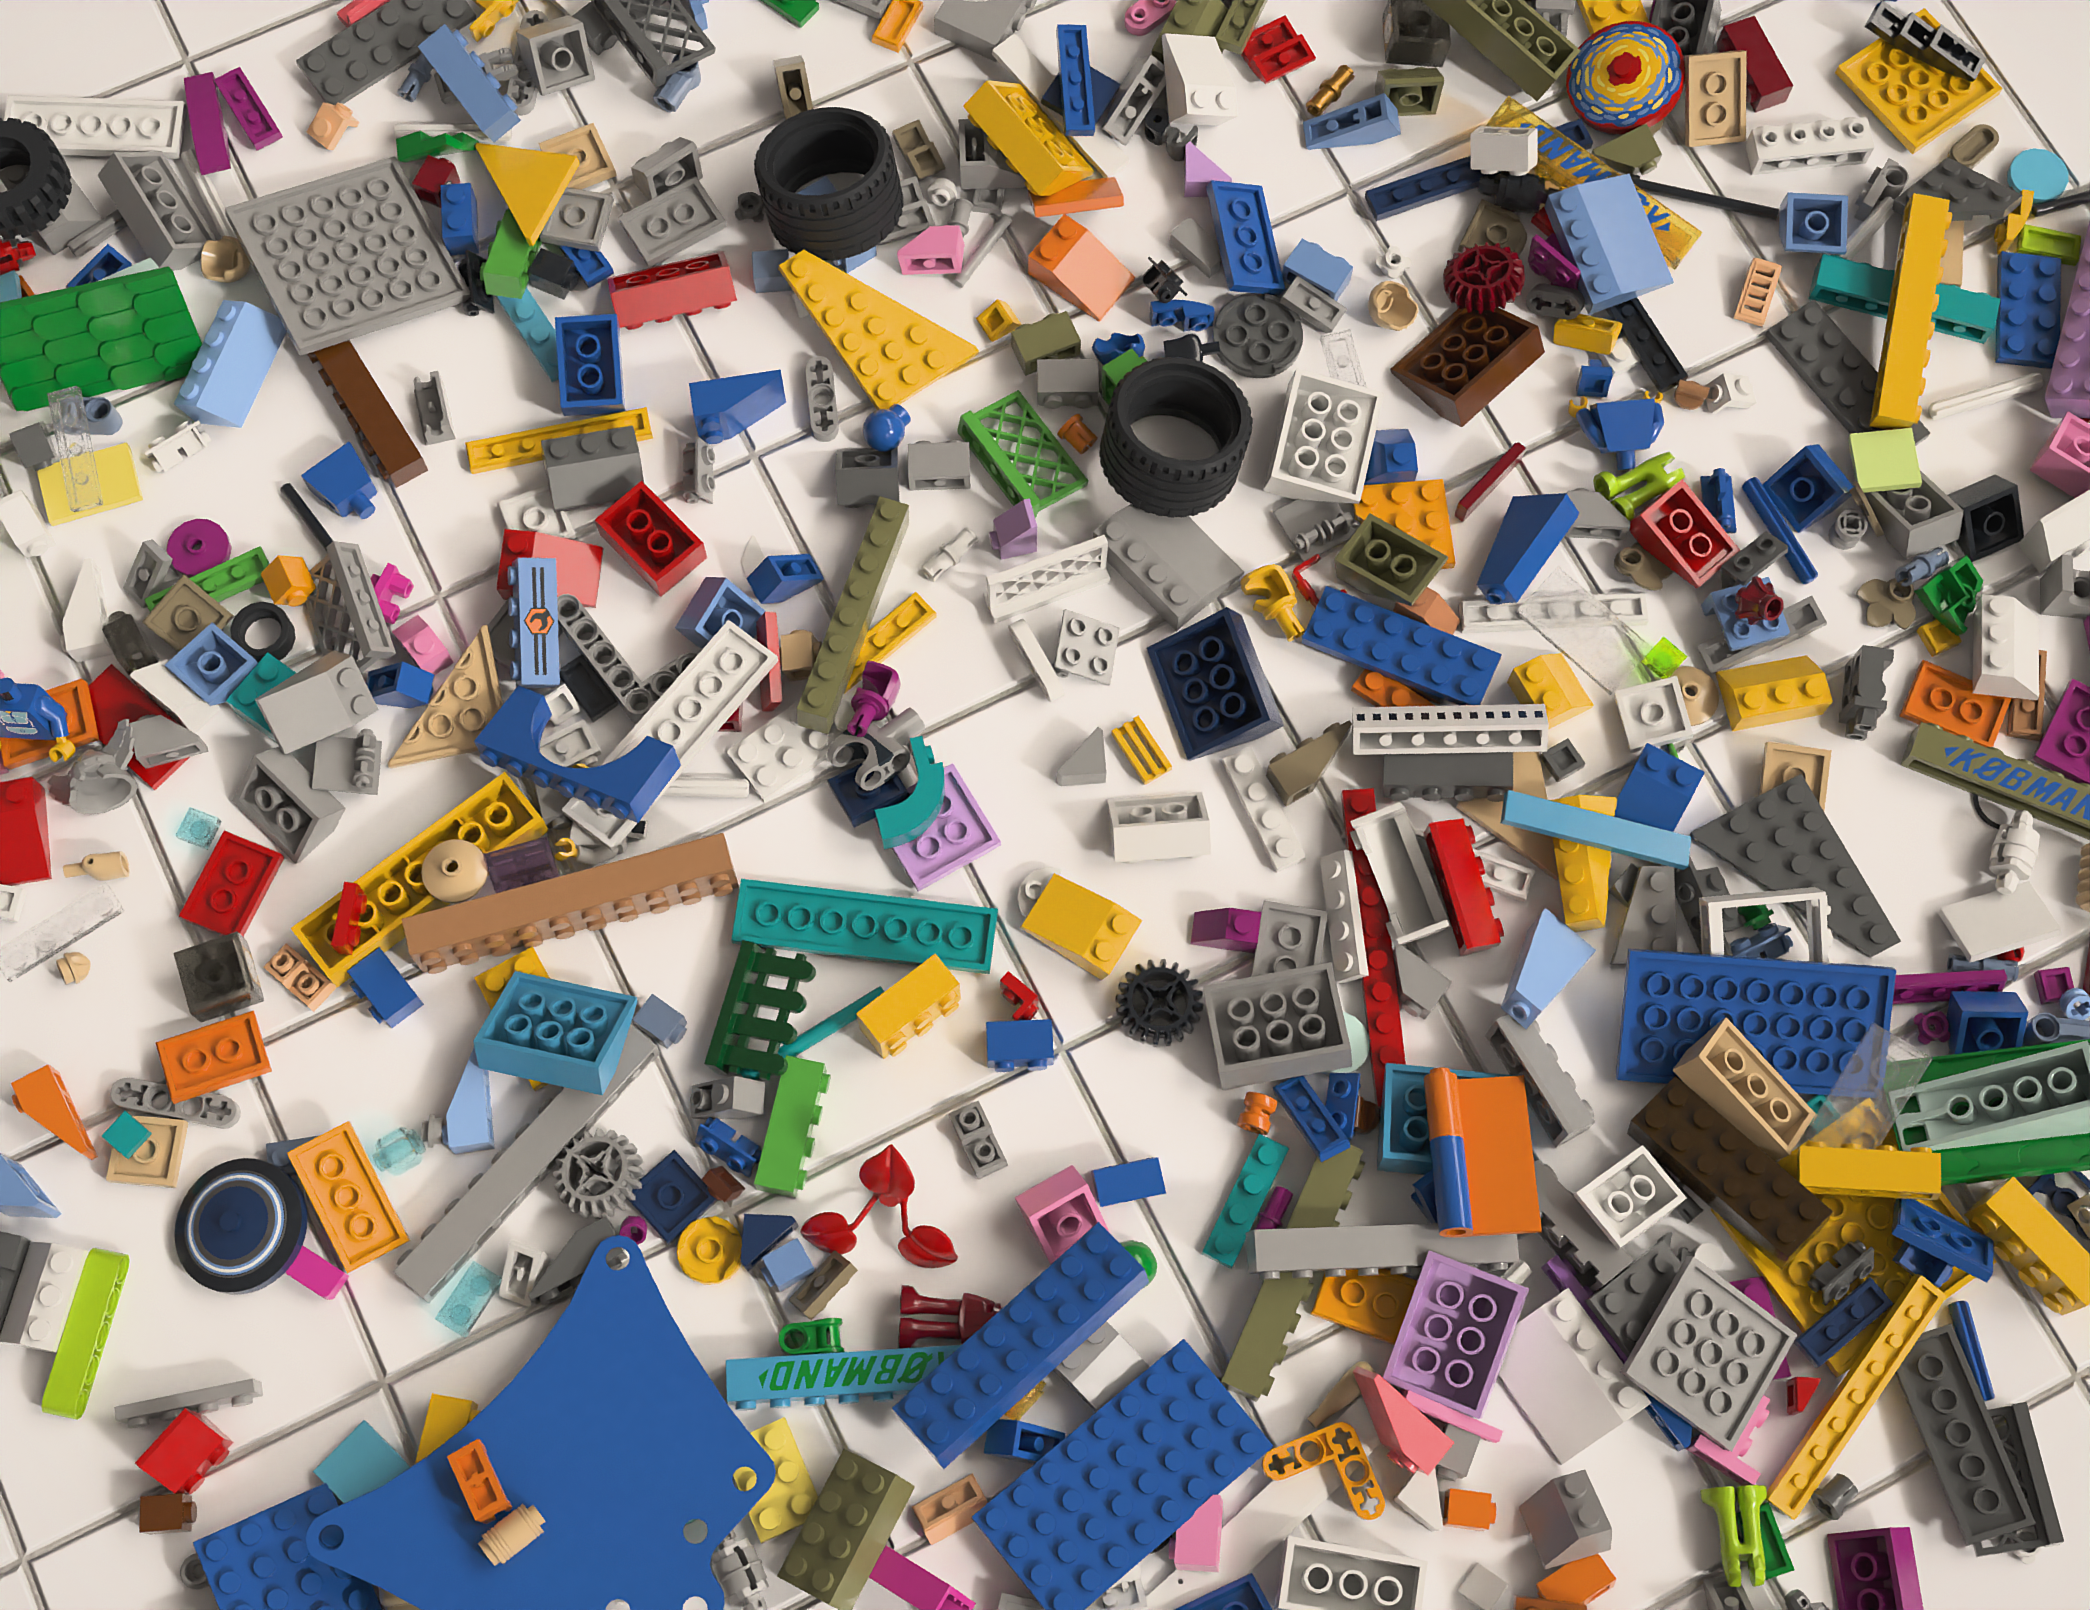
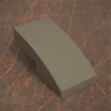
M919 119L892 131V136L899 150L919 181L945 170L946 167L933 141L930 142Z

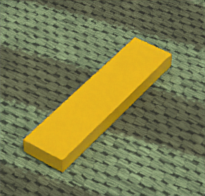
M917 592L913 593L868 631L845 693L862 680V673L867 661L884 662L937 617V613Z

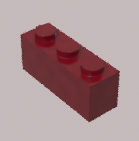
M1755 15L1723 26L1717 40L1718 52L1746 51V102L1750 103L1753 111L1756 113L1786 102L1794 85Z

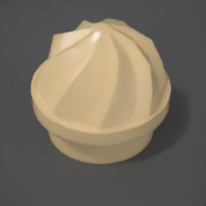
M80 952L64 953L63 958L56 960L60 975L65 984L71 982L78 984L89 974L90 960Z

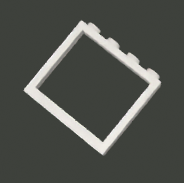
M1816 887L1700 897L1702 954L1724 955L1722 908L1806 901L1809 961L1832 963L1829 960L1828 948L1832 946V933L1830 928H1827V915L1830 914L1831 906L1827 904L1826 892Z

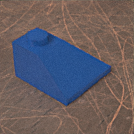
M1376 430L1364 485L1415 481L1418 473L1416 446L1409 430Z

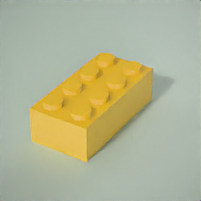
M2014 1176L1991 1188L1964 1214L1973 1230L1993 1239L1995 1253L2002 1260L2010 1262L2019 1271L2018 1276L2026 1285L2034 1287L2043 1296V1301L2049 1309L2063 1316L2087 1307L2090 1304V1254Z

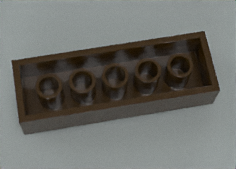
M1677 1076L1630 1121L1627 1134L1640 1146L1643 1145L1656 1160L1659 1159L1665 1168L1681 1180L1781 1270L1827 1224L1833 1213L1829 1207Z

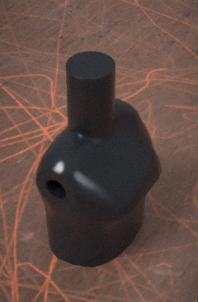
M1188 334L1181 338L1163 341L1165 357H1183L1203 362V356L1221 353L1219 341L1202 344L1196 334Z

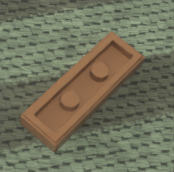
M2039 650L2038 700L2012 698L2010 701L2007 736L2033 741H2039L2042 738L2047 651Z

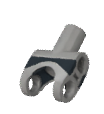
M909 707L881 728L871 722L866 735L863 737H857L860 727L857 728L854 735L846 729L830 745L827 758L836 767H843L854 762L863 761V765L856 773L855 782L866 791L876 789L907 767L910 761V752L904 745L910 741V738H914L926 729L925 724L918 713ZM842 748H844V751H843V753L840 755V757L836 758L837 753H838ZM873 772L872 777L865 782L866 776Z

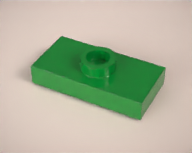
M761 0L799 28H802L819 10V3L815 0Z

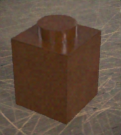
M180 1493L140 1497L139 1533L152 1535L192 1531V1523H195L197 1518V1505L195 1501H192L191 1495Z

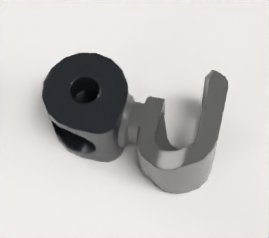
M1161 108L1149 110L1145 116L1144 134L1146 139L1157 146L1162 145L1166 141V151L1174 161H1184L1186 144L1191 142L1193 145H1197L1198 127L1196 125L1193 126L1182 142L1176 143L1180 130L1176 127L1174 129L1171 128L1168 112Z

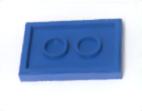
M1897 1198L1895 1200L1892 1235L1986 1283L1993 1274V1239L1914 1199Z

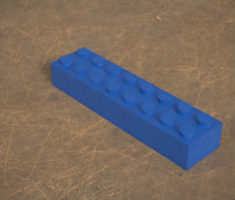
M1098 1222L892 1407L893 1411L936 1462L945 1469L1149 1283L1145 1269Z

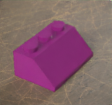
M1888 1527L1827 1534L1839 1610H1924L1910 1527Z

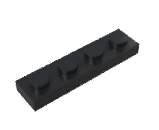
M1637 297L1605 309L1613 321L1622 323L1620 333L1631 344L1641 360L1640 364L1659 392L1664 393L1678 385L1679 380L1687 381L1688 374Z

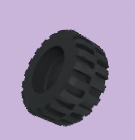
M0 118V170L12 165L30 166V169L25 179L19 185L8 191L0 192V235L4 240L15 239V236L21 235L22 238L32 236L31 232L35 230L41 232L46 229L48 222L51 220L55 222L60 216L59 210L65 209L69 201L66 195H70L72 189L70 169L49 135L43 129L37 128L35 124L29 121L22 123L17 118H8L7 121H3Z

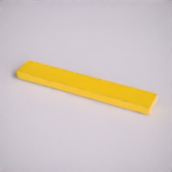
M647 407L465 442L470 471L472 474L542 461L541 440L632 425L637 442L653 439Z

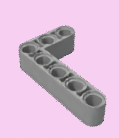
M563 594L557 598L558 625L562 627L568 639L578 652L583 655L618 701L620 707L635 724L642 719L664 694L659 692L660 688L666 684L672 685L698 655L695 652L684 653L641 682L581 602L570 594ZM566 610H576L572 616H562ZM586 632L594 633L588 640L580 639ZM602 656H611L609 662L604 664L597 663ZM621 679L630 680L624 687L615 686ZM640 702L648 703L644 710H633L634 706Z

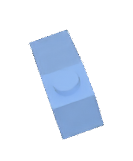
M475 1047L472 1050L447 1111V1125L442 1126L443 1143L448 1145L454 1154L495 1149L489 1070L479 1068Z

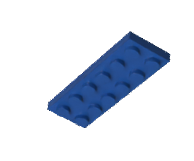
M1329 586L1325 587L1301 642L1459 706L1481 705L1502 655Z

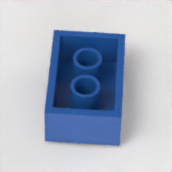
M617 314L555 317L560 405L564 416L609 414L625 411L620 325Z

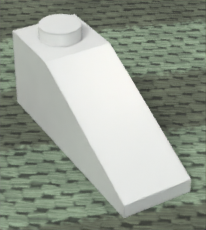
M92 558L84 559L62 621L64 634L60 635L61 647L64 653H69L76 662L114 654L101 570Z

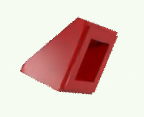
M1794 1377L1787 1380L1788 1415H1796L1803 1412L1819 1385L1821 1378Z

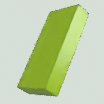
M2024 224L2018 235L2016 253L2061 258V264L2076 266L2079 261L2082 236Z

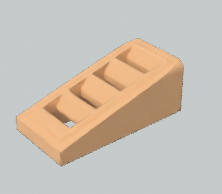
M1759 258L1752 259L1747 270L1734 319L1763 327L1782 269L1781 265ZM1752 283L1759 284V285H1762V286L1767 287V289H1764V288H1761V287H1758V286H1755V285H1751V284H1752ZM1748 294L1763 298L1764 301L1748 297ZM1744 305L1761 309V311L1759 313L1744 308Z

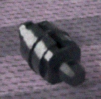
M1501 171L1499 180H1495L1493 176H1482L1478 185V192L1490 197L1491 194L1495 195V206L1512 210L1514 213L1523 212L1528 214L1531 212L1538 214L1541 204H1546L1548 195L1560 190L1551 187L1548 190L1545 189L1546 178H1541L1539 175L1527 173L1514 176L1510 175L1509 171Z

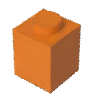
M1452 1488L1446 1490L1443 1526L1476 1531L1489 1530L1490 1524H1494L1496 1520V1503L1491 1502L1492 1494Z

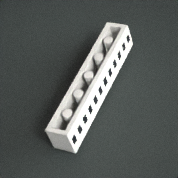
M1545 704L1352 707L1353 755L1547 752L1549 723Z

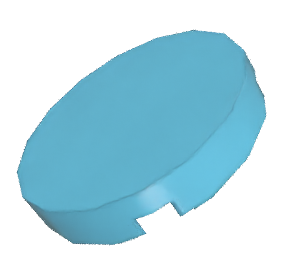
M2033 148L2022 151L2014 158L2007 171V182L2018 193L2022 189L2034 191L2032 204H2040L2059 198L2069 182V175L2065 163L2056 154L2045 149Z

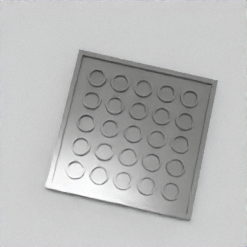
M395 156L225 208V216L300 356L463 303L471 297L468 286Z

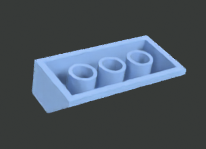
M223 300L192 363V367L180 388L174 405L195 422L199 420L201 424L242 428L287 332L280 318L247 302Z

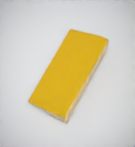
M1579 314L1574 319L1559 318L1554 325L1553 342L1556 345L1610 355L1622 329V323Z

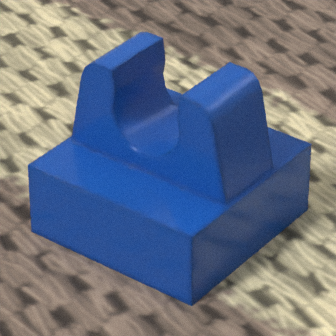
M1588 359V366L1581 365L1576 385V395L1607 398L1613 376L1612 367H1602L1601 360Z

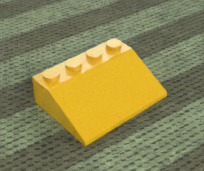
M987 80L963 105L969 113L967 117L970 122L977 128L983 129L988 135L986 138L988 143L997 151L1001 150L1007 158L1005 160L1006 164L1014 172L1020 173L1026 180L1024 182L1025 186L1034 195L1050 196L1091 176L1095 172L1021 84Z

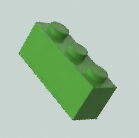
M506 209L502 221L498 220L496 238L494 242L491 241L489 243L488 259L486 263L483 262L481 265L480 280L485 283L486 294L522 299L529 280L527 272L537 256L542 242L539 235L534 246L528 245L510 209Z

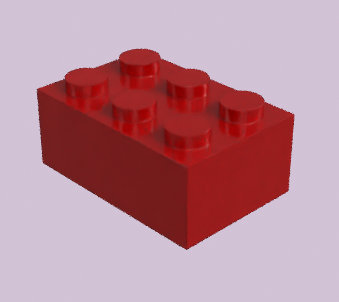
M640 481L595 519L600 536L660 597L708 558L704 543L643 481Z

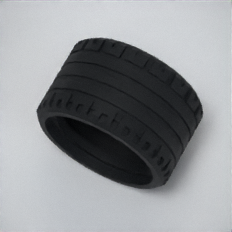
M842 107L811 109L796 114L780 123L761 142L759 150L755 155L754 173L771 232L775 239L779 241V244L786 247L788 251L797 254L802 250H806L822 260L849 258L878 245L898 224L899 217H901L904 201L892 144L886 129L870 115ZM843 172L864 175L856 183L834 193L823 195H801L795 193L808 182L828 174Z
M1164 357L1152 359L1151 361L1143 362L1140 366H1135L1131 372H1127L1124 375L1123 379H1120L1113 391L1100 441V465L1103 468L1104 476L1108 478V483L1115 489L1118 495H1121L1125 501L1131 503L1134 507L1158 516H1168L1171 518L1195 516L1198 513H1204L1209 511L1210 508L1216 507L1219 502L1226 498L1235 485L1252 433L1253 418L1251 417L1252 412L1248 406L1247 398L1243 396L1242 390L1225 373L1201 361L1183 357ZM1154 415H1168L1186 419L1210 434L1215 440L1219 452L1200 460H1178L1166 457L1143 444L1134 434L1131 425L1141 418Z

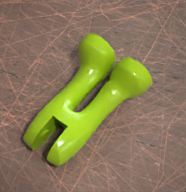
M1669 451L1656 455L1617 477L1608 471L1600 472L1594 476L1593 483L1595 492H1599L1610 501L1639 482L1646 481L1647 484L1637 491L1610 502L1622 515L1631 521L1635 516L1634 510L1662 494L1681 479H1684L1685 474L1682 468H1678L1669 474L1666 473L1664 467L1675 459Z
M1745 1485L1736 1487L1735 1491L1733 1486L1700 1490L1702 1502L1713 1507L1717 1514L1722 1565L1728 1586L1741 1587L1740 1562L1748 1563L1749 1577L1753 1587L1764 1585L1766 1568L1760 1530V1506L1767 1496L1766 1486ZM1735 1495L1740 1505L1739 1509L1744 1533L1743 1543L1739 1542L1737 1534Z

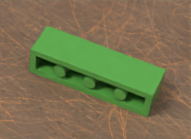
M786 1055L785 1059L788 1062V1068L780 1077L754 1185L759 1191L796 1198L798 1190H804L808 1171L803 1170L806 1157L811 1158L814 1151L815 1138H811L813 1126H819L823 1106H819L821 1093L827 1094L831 1075L826 1074L825 1063Z

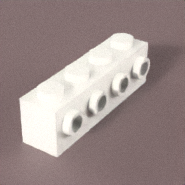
M1846 117L1842 120L1833 121L1817 120L1813 123L1804 124L1793 122L1775 127L1763 125L1752 129L1745 143L1751 175L1866 164L1875 148L1867 117Z

